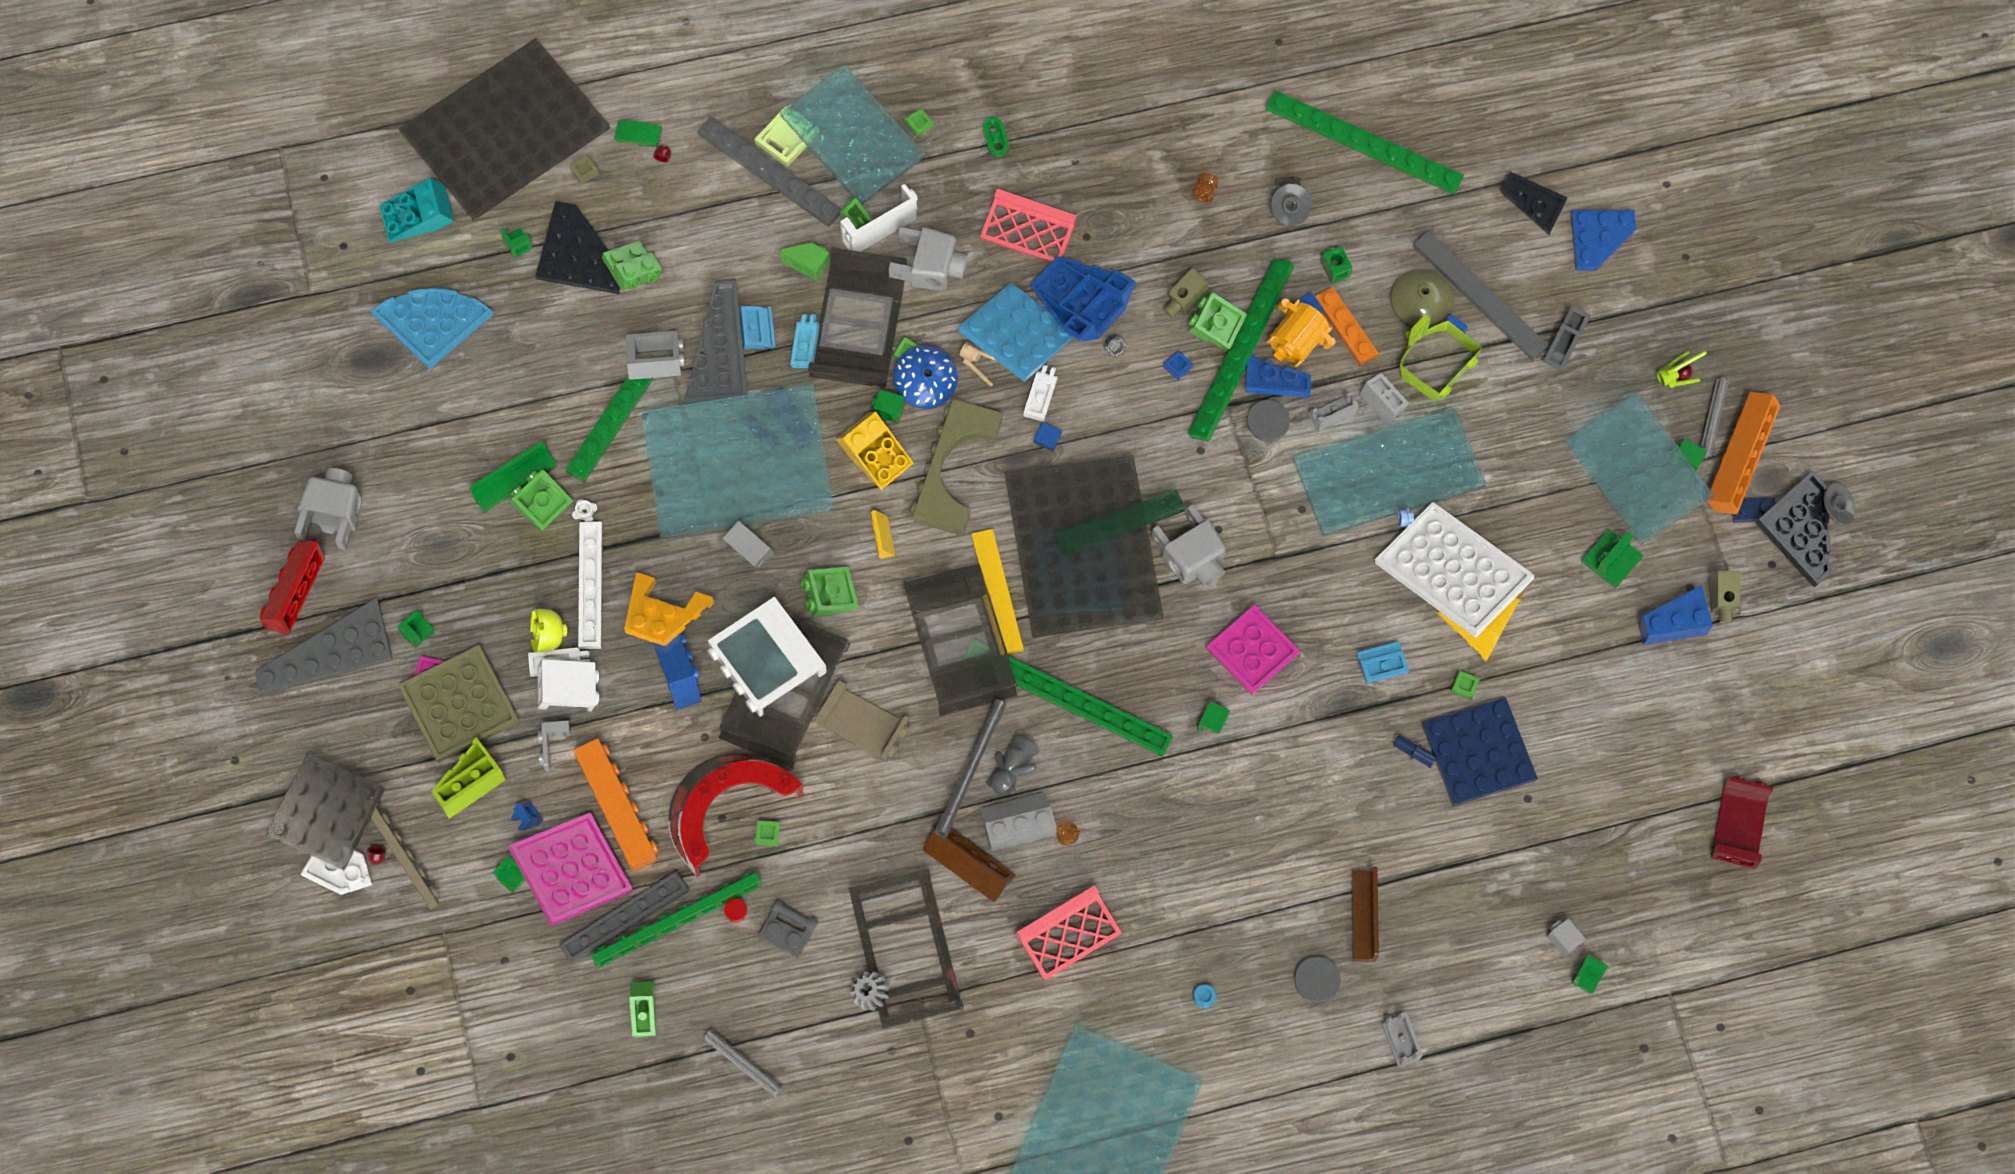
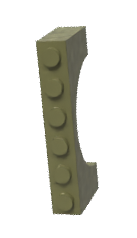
M953 399L951 406L947 405L944 413L946 421L944 425L941 424L937 437H940L938 444L934 443L931 451L933 459L931 463L928 462L924 475H927L925 482L921 481L918 494H920L918 501H914L911 513L914 514V522L964 536L970 520L971 509L960 505L947 493L941 481V468L946 457L956 447L965 442L976 439L996 441L1002 424L1003 413Z

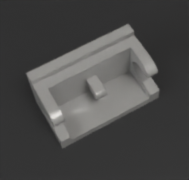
M1382 373L1367 381L1359 394L1387 426L1393 422L1396 416L1400 417L1409 405L1408 401Z
M1351 392L1318 409H1311L1308 415L1318 432L1356 415L1359 404L1356 400L1352 402L1350 398Z
M740 521L722 538L755 568H760L774 554L770 547Z
M1407 1011L1399 1014L1396 1018L1392 1019L1389 1017L1382 1023V1027L1397 1067L1419 1061L1423 1054Z

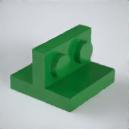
M1608 529L1583 558L1582 563L1616 589L1644 555L1630 545L1634 538L1631 533L1627 531L1621 537L1611 529Z

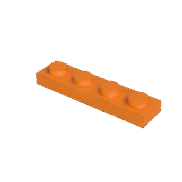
M1333 287L1315 296L1323 307V314L1359 366L1378 357V351Z

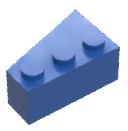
M1702 585L1642 617L1638 626L1643 645L1703 636L1709 633L1713 624Z
M684 634L677 635L666 646L653 643L676 710L702 702L696 679L700 677L696 666L691 667L690 663L693 662L690 650H685L684 646H687Z

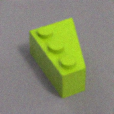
M477 737L472 741V746L465 754L462 753L458 758L459 761L453 769L448 770L431 791L436 802L449 819L506 781L501 769Z

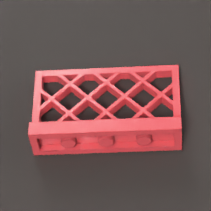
M997 189L980 239L1048 262H1052L1055 258L1048 256L1046 249L1057 245L1060 251L1058 256L1063 257L1072 231L1075 229L1077 215ZM997 206L1006 208L1009 215L997 219L995 215ZM1023 214L1026 215L1028 222L1017 226L1013 217ZM1011 218L1015 228L1004 232L1000 223ZM1040 220L1046 222L1048 228L1037 233L1033 223ZM994 225H997L1001 232L1000 235L995 237L986 235L988 229ZM1030 225L1034 235L1024 239L1020 229ZM1059 227L1068 229L1066 236L1057 240L1053 230ZM1017 231L1021 241L1015 244L1008 242L1006 236ZM1050 232L1054 241L1044 246L1039 236ZM1037 238L1041 247L1034 251L1028 249L1026 242Z
M1094 885L1015 933V936L1022 943L1043 980H1046L1119 936L1122 932ZM1095 901L1101 909L1099 918L1087 915L1088 906ZM1084 909V914L1079 913V911ZM1070 916L1083 917L1080 929L1067 926ZM1086 918L1098 921L1096 933L1083 930ZM1065 920L1064 925L1059 924L1060 922ZM1101 922L1110 924L1115 933L1108 937L1100 935ZM1055 926L1063 929L1061 941L1048 938L1050 928ZM1066 930L1079 933L1076 945L1064 942ZM1046 931L1045 937L1039 936ZM1082 934L1094 936L1093 945L1090 948L1079 946ZM1034 938L1044 940L1041 953L1032 951L1028 942ZM1097 938L1103 939L1100 942L1096 943ZM1047 941L1060 944L1057 957L1044 954ZM1063 945L1075 948L1072 959L1060 958ZM1078 949L1084 950L1082 953L1077 955ZM1043 957L1056 960L1054 969L1047 974L1041 966ZM1059 961L1065 962L1058 966Z

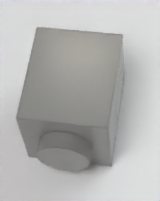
M1569 918L1563 923L1559 920L1549 928L1551 932L1547 938L1564 958L1568 957L1586 941V938Z

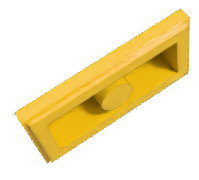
M873 510L871 512V521L878 557L880 559L894 557L895 550L888 517Z

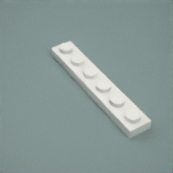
M580 522L578 647L580 649H602V522Z

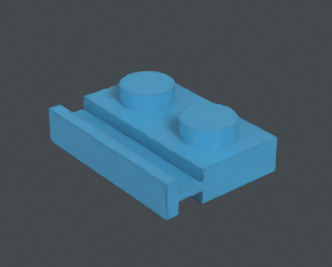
M741 306L739 314L743 349H764L765 347L774 349L775 337L771 307Z
M1400 641L1357 652V658L1359 659L1366 684L1409 673L1403 650L1400 647Z

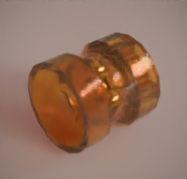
M1202 173L1199 175L1198 186L1195 187L1193 196L1202 202L1213 201L1214 190L1217 188L1219 180L1211 174Z

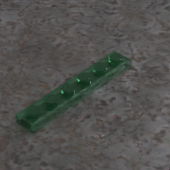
M1176 489L1056 532L1054 537L1062 555L1185 512V506Z

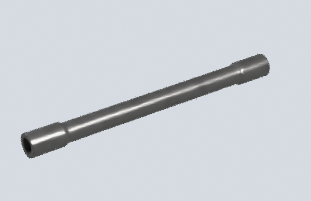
M994 700L987 715V720L948 806L939 820L935 833L941 837L948 836L954 823L955 815L993 731L1006 708V703L1002 700Z

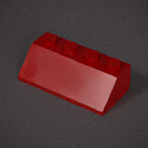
M315 541L297 542L295 547L290 549L287 557L288 562L279 572V581L276 587H272L269 593V602L260 612V621L265 628L289 636L325 560L318 542Z

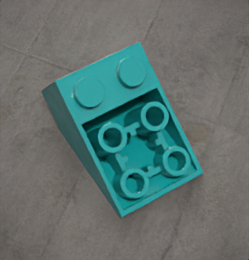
M430 177L379 205L389 242L437 231L454 222L445 185Z

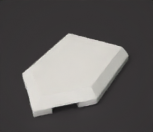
M324 835L300 874L340 895L372 885L364 855Z

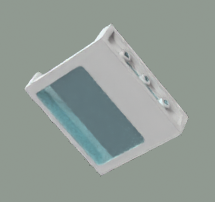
M775 597L708 640L709 649L707 651L714 661L718 660L722 665L720 669L726 678L731 677L734 681L733 687L739 695L743 694L747 699L746 705L752 713L756 711L759 717L764 715V707L815 673L818 677L826 673L825 663Z

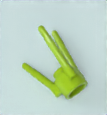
M1689 351L1684 352L1656 372L1659 383L1663 387L1668 385L1669 389L1676 386L1700 382L1699 378L1676 381L1679 378L1677 370L1706 355L1707 352L1703 351L1674 367L1675 364L1690 353Z

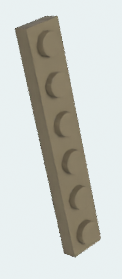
M365 791L357 794L360 803L429 909L432 910L437 907L438 904L435 899L439 896L432 885L427 887L423 880L426 879V876L420 867L415 869L411 863L415 859L408 849L403 850L400 846V843L403 841L398 833L390 831L388 826L391 823L385 813L379 814L376 808L379 804L374 796L370 795L368 797Z

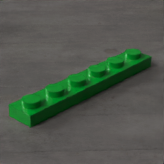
M628 376L565 469L566 473L584 483L586 482L652 383L653 378L629 380Z

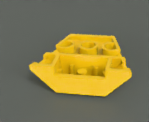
M1525 589L1476 638L1439 610L1437 614L1456 633L1458 632L1468 642L1467 644L1473 647L1486 662L1521 600Z

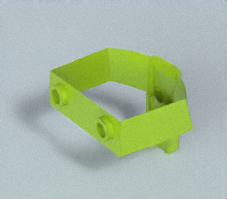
M1424 315L1414 325L1411 332L1407 331L1405 333L1409 341L1408 347L1404 352L1405 355L1400 363L1401 377L1436 403L1441 397L1446 398L1452 390L1451 386L1468 368L1473 369L1479 361L1478 356L1482 347L1449 321L1428 329L1431 318ZM1447 331L1468 349L1474 357L1438 393L1403 367V363L1411 350V346L1413 347L1417 340L1419 341L1421 338L1436 332Z

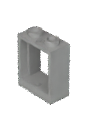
M678 331L626 335L629 380L681 376L680 367L684 366V354H680V352H684L683 339H678ZM673 349V357L637 359V352Z

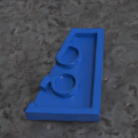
M1252 354L1246 366L1245 392L1310 398L1311 375L1290 367L1283 368L1277 366L1271 360L1265 359L1264 361L1255 358V355Z

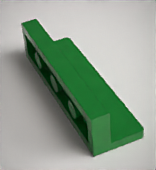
M540 441L469 486L473 499L483 513L509 498L511 496L510 493L519 485L523 488L528 483L526 478L532 472L536 471L539 473L543 469L548 473L557 467V463L547 451L544 441Z

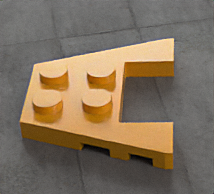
M637 572L624 627L627 634L666 646L685 629L686 624L692 619L696 620L701 616L700 612L714 604L713 597L699 592L694 593L686 608L648 597L656 584L655 578Z

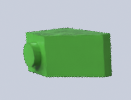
M813 243L783 248L780 251V258L784 264L818 281L830 263V252L822 245L817 246Z
M654 981L631 982L629 998L632 1037L656 1036Z

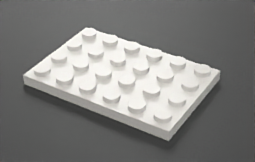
M1434 502L1375 559L1376 565L1475 638L1534 579L1533 573Z

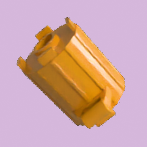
M1283 299L1277 305V308L1286 317L1270 335L1267 344L1270 343L1275 350L1273 356L1281 362L1285 359L1288 362L1294 363V367H1298L1318 343L1324 349H1330L1336 341L1328 334L1332 327L1329 328L1326 318L1318 310L1306 303H1299V299L1294 304L1290 303L1288 299Z

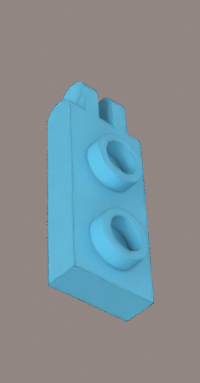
M802 314L801 321H797L790 363L792 368L813 369L819 333V322H816V314L810 315L809 322L808 314Z

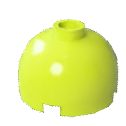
M534 609L535 611H532L530 620V632H533L534 640L531 639L532 650L535 653L551 652L557 649L562 642V638L567 636V626L562 624V619L557 612L550 609Z

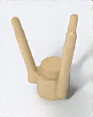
M967 341L960 351V356L964 358L963 363L969 366L989 386H993V383L972 362H977L981 356L995 360V358L987 354L976 344L974 345Z

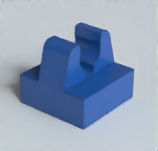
M531 802L519 803L513 808L515 812L511 817L512 821H518L519 819L522 821L518 830H527L533 826H538L543 821Z

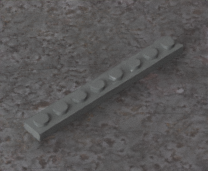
M710 117L698 130L700 137L826 226L830 227L840 216L842 208L714 118Z

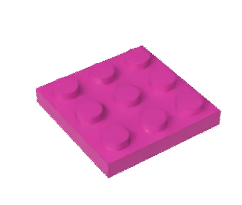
M1255 604L1206 646V650L1251 696L1300 654V650Z

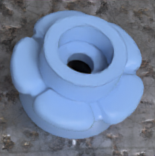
M1405 507V510H1398L1397 522L1399 527L1407 528L1414 521L1413 512H1409V509Z

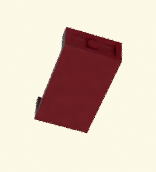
M1732 776L1726 780L1723 787L1711 859L1753 869L1757 868L1762 858V854H1759L1768 797L1773 792V787L1767 786L1765 782L1746 781L1745 778L1740 776Z

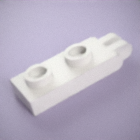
M1043 365L1041 372H1036L1023 413L1024 417L1042 422L1045 420L1058 376H1054L1056 372L1055 367L1051 368L1050 374L1046 373L1047 365Z
M569 648L544 653H528L530 676H538V665L542 659L590 662L589 659L581 660L582 658L589 657V651H580V648Z

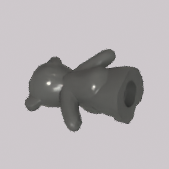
M1018 736L1014 737L1006 759H1004L1000 752L995 753L994 758L1000 771L988 779L986 784L999 794H1014L1016 792V776H1022L1037 769L1036 764H1028V761L1039 753L1038 747L1027 739Z

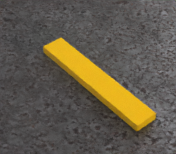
M993 529L971 533L1000 651L1005 655L1024 652Z

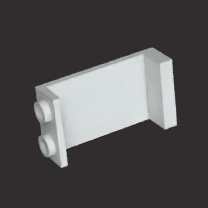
M903 184L901 186V204L859 229L854 227L848 217L841 220V241L851 255L858 254L899 230L900 227H904L916 220V210H918L916 205L917 195L912 189L909 190Z

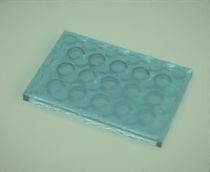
M845 65L780 112L782 119L849 194L858 199L861 205L925 158V153Z
M1638 392L1566 440L1570 450L1640 545L1714 497V494Z

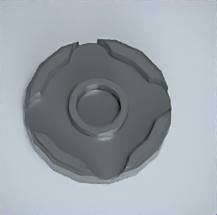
M1264 400L1256 403L1249 410L1247 418L1248 430L1258 440L1274 442L1281 439L1288 431L1290 424L1289 413L1280 403Z
M1311 957L1303 961L1297 968L1294 978L1298 993L1313 1003H1323L1332 999L1339 990L1341 983L1340 972L1336 965L1322 957Z

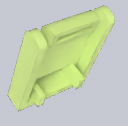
M787 106L755 138L757 146L786 167L819 134L817 128L812 130L813 124L795 111H792L787 118L786 116L790 112V108ZM773 142L783 150L782 154L770 146L769 143Z

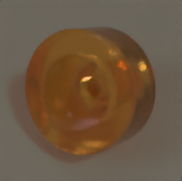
M1072 822L1059 824L1056 830V837L1059 843L1064 846L1076 843L1080 834L1079 828Z

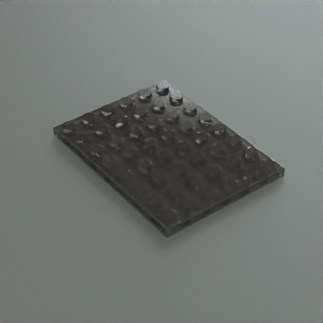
M534 38L401 126L399 131L474 221L608 131L610 125L539 41Z
M1134 455L1004 473L1032 638L1163 619L1164 615Z

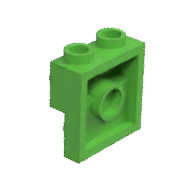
M640 241L604 252L602 255L603 261L622 291L629 288H637L646 282L652 283L659 278L662 271L653 253H647Z
M1211 292L1199 299L1196 305L1199 310L1197 314L1194 313L1188 321L1190 328L1188 331L1204 342L1210 340L1225 351H1228L1247 314Z
M542 469L539 473L536 471L532 472L526 478L528 483L523 488L519 485L511 492L510 495L513 498L509 500L540 531H543L573 502L563 489Z
M849 567L808 570L802 577L800 586L803 592L806 591L808 598L805 603L806 610L811 612L812 618L833 616L835 612L855 611L859 607Z

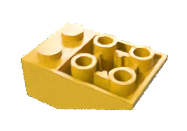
M868 412L836 438V441L848 457L880 490L914 464L876 412Z

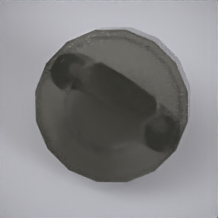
M1111 335L1103 345L1105 351L1111 357L1121 356L1127 347L1125 340L1119 335Z

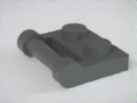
M777 901L758 937L799 958L817 927L818 921L813 918L809 919L785 907L784 903ZM779 914L806 927L804 933L777 920Z

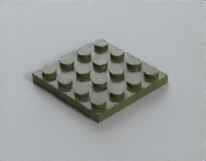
M480 645L398 684L437 763L471 747L472 741L476 737L481 742L519 723Z

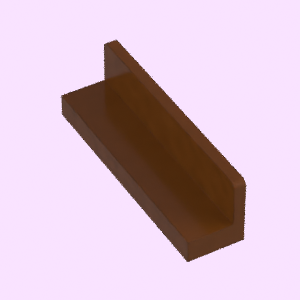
M952 828L947 837L937 835L934 829L923 848L924 852L992 902L998 900L1004 888L1016 876Z
M1372 867L1371 871H1352L1353 961L1376 962L1379 956L1378 868Z

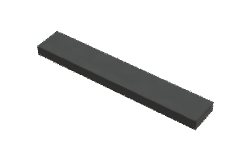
M677 871L565 940L559 946L571 965L686 894L689 890Z

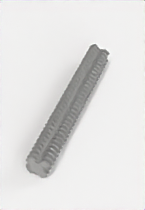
M1725 378L1716 380L1701 447L1708 451L1704 459L1712 457L1710 454L1713 452L1714 448L1712 447H1714V440H1716L1714 435H1717L1718 429L1716 428H1719L1720 422L1718 421L1721 419L1720 414H1722V407L1729 384Z
M710 1029L704 1038L705 1041H708L707 1043H710L712 1047L719 1050L718 1052H721L723 1056L730 1059L729 1061H732L734 1065L738 1066L745 1074L752 1077L756 1083L763 1086L767 1092L776 1097L782 1086L779 1087L780 1084L777 1086L778 1082L775 1084L776 1081L770 1080L771 1077L768 1078L769 1075L766 1077L767 1073L765 1075L764 1072L761 1073L762 1070L759 1071L760 1068L757 1069L758 1066L755 1068L753 1063L750 1064L751 1061L748 1062L749 1059L746 1060L747 1057L744 1059L742 1054L739 1055L740 1052L737 1053L738 1050L735 1051L736 1048L733 1050L731 1044L728 1046L729 1043L726 1044L727 1041L725 1039L722 1041V1037L720 1039V1035L717 1037L718 1034L714 1030L711 1032Z

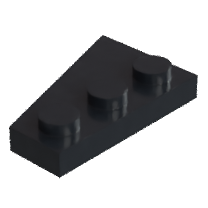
M1513 172L1509 173L1501 189V193L1548 235H1550L1568 198Z

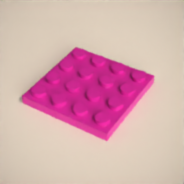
M591 813L511 844L509 847L513 858L551 926L631 893L633 889Z

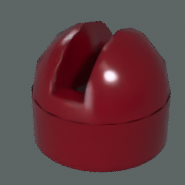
M658 146L653 154L654 159L661 163H668L671 157V149L668 146Z
M1689 364L1677 370L1679 374L1677 379L1679 381L1688 380L1692 375V367ZM1684 368L1686 369V370H1685L1684 372H1682V373L1679 372L1680 370H1682V369H1684Z
M380 846L368 847V861L372 865H380L385 859L386 850Z

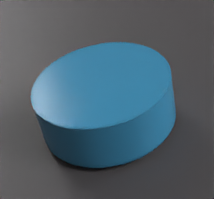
M1202 984L1196 987L1193 993V1001L1198 1007L1209 1008L1214 1004L1216 991L1212 986Z

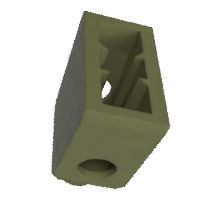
M1192 268L1170 290V302L1163 308L1165 313L1171 318L1179 311L1184 316L1197 307L1196 305L1202 296L1209 294L1208 282Z
M1717 571L1708 579L1711 612H1719V623H1732V612L1740 607V571Z

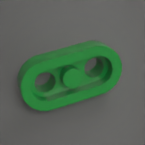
M997 117L987 118L983 123V134L988 151L994 157H1003L1009 150V142L1003 122Z

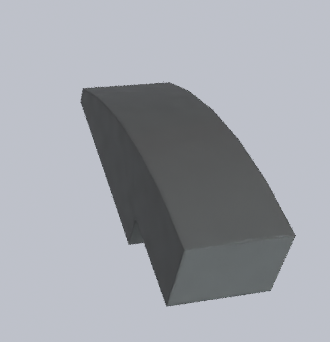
M1571 306L1543 362L1563 371L1591 315Z

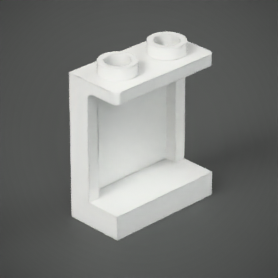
M542 659L538 665V709L547 710L549 705L587 707V711H592L599 702V692L596 691L599 672L595 670V663Z

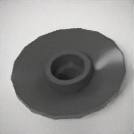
M1286 184L1274 192L1271 199V211L1278 222L1287 226H1295L1304 222L1311 212L1312 201L1309 193L1303 187L1297 184ZM1288 201L1292 202L1291 209L1286 207Z
M1839 483L1830 484L1824 492L1826 510L1836 523L1847 525L1855 517L1854 499L1845 486Z

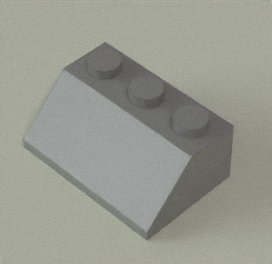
M1044 792L979 808L990 852L1056 835L1057 826L1051 806Z

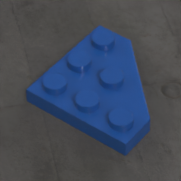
M1572 210L1571 225L1576 271H1597L1635 233V210Z

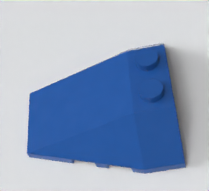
M1057 256L1030 286L1064 332L1083 342L1098 339L1125 311L1136 282L1117 270H1112L1111 272L1101 269L1100 266L1094 265V267L1083 265L1080 261Z

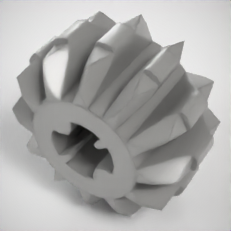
M868 971L864 972L863 977L856 976L857 984H851V987L855 988V990L849 993L852 997H856L853 1003L860 1005L863 1010L869 1008L872 1011L876 1010V1005L884 1006L882 999L889 998L884 993L890 989L888 985H884L886 982L885 977H879L877 972L870 974Z

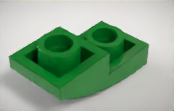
M618 120L614 140L617 143H636L640 147H658L662 127L645 122Z

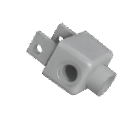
M903 227L899 228L898 242L915 245L918 248L910 266L890 263V278L911 282V287L937 291L947 289L950 277L964 278L968 254L956 252V238L954 235L923 227L922 231Z
M338 468L327 469L325 479L310 477L297 507L300 515L294 533L298 541H305L309 525L313 523L319 525L322 532L333 534L338 531L335 542L339 549H346L350 532L356 529L361 506L360 494L357 487L351 484L353 476L349 472Z
M1191 505L1187 508L1186 517L1193 525V529L1170 542L1161 528L1156 526L1153 528L1151 537L1163 552V561L1183 584H1188L1198 578L1203 587H1208L1225 574L1220 564L1224 560L1226 547L1210 520L1204 521L1194 505Z

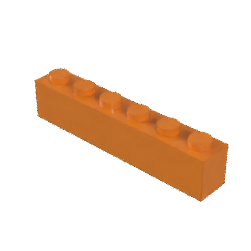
M1750 392L1747 400L1744 401L1743 410L1740 418L1736 421L1734 433L1729 438L1726 453L1722 456L1721 465L1718 472L1715 473L1711 490L1707 493V502L1714 512L1738 514L1780 409V404L1774 394Z
M597 738L574 749L575 757L632 873L656 862L655 854L658 853V849L654 841H648L645 835L649 833L644 821L639 822L636 816L639 814V811L634 801L629 802L626 796L630 794L624 782L620 783L617 778L620 773L616 764H610L607 758L610 756V752L606 744L601 745Z

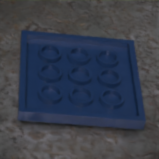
M1506 697L1422 723V728L1432 754L1437 756L1435 762L1452 806L1532 783L1538 779Z

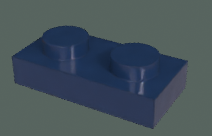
M1775 497L1743 499L1738 514H1732L1733 523L1756 522L1776 504Z

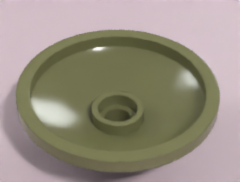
M1429 270L1407 272L1395 282L1390 297L1392 309L1402 322L1411 327H1414L1424 315H1427L1431 318L1429 328L1445 322L1453 310V290L1450 284L1435 272ZM1421 291H1426L1428 294L1424 295Z

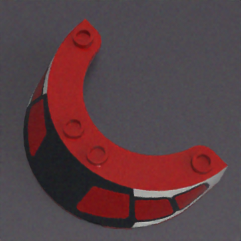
M727 754L703 762L681 781L670 803L668 824L670 837L676 852L696 878L699 877L700 871L698 866L705 862L709 856V849L703 833L704 818L709 806L718 795L737 785L759 784L766 786L771 792L776 791L784 796L796 792L801 798L804 795L803 784L783 768L754 755Z

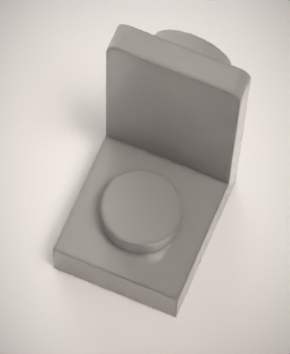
M569 721L541 723L542 730L538 731V742L543 745V752H539L540 766L544 765L546 772H550L549 738L562 740L567 736H571Z

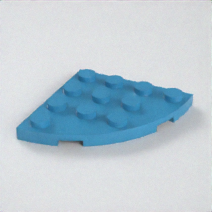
M435 288L409 291V294L395 299L392 297L371 310V314L429 370L493 316V311L475 298L458 294L456 291Z

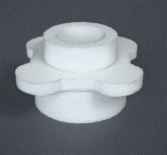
M578 500L575 511L572 512V517L576 520L581 519L585 522H592V516L597 511V505L586 500Z

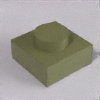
M588 155L569 165L570 170L581 185L599 175V170Z

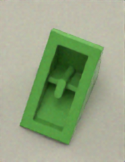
M853 197L840 211V221L848 217L856 229L873 221L856 197Z

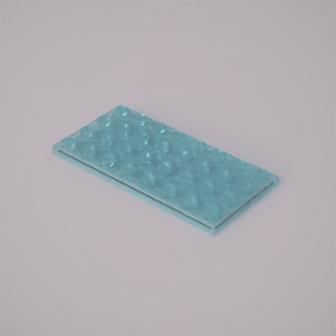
M1455 408L1293 458L1323 537L1396 515L1400 510H1405L1406 507L1412 510L1486 486V481Z

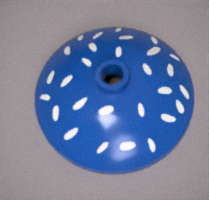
M921 345L913 347L902 354L895 365L893 380L896 391L899 395L905 396L906 403L920 409H932L943 405L952 397L957 386L958 373L953 360L947 353L934 346ZM926 370L930 371V372H931V376H930V377L925 376V375H924V371H926Z

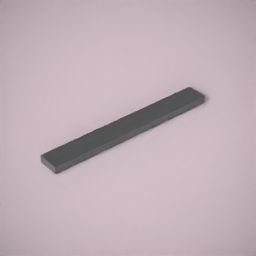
M1430 231L1414 243L1413 247L1532 361L1548 348L1549 345Z

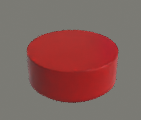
M737 898L729 900L724 906L725 917L733 923L741 922L747 915L746 904Z

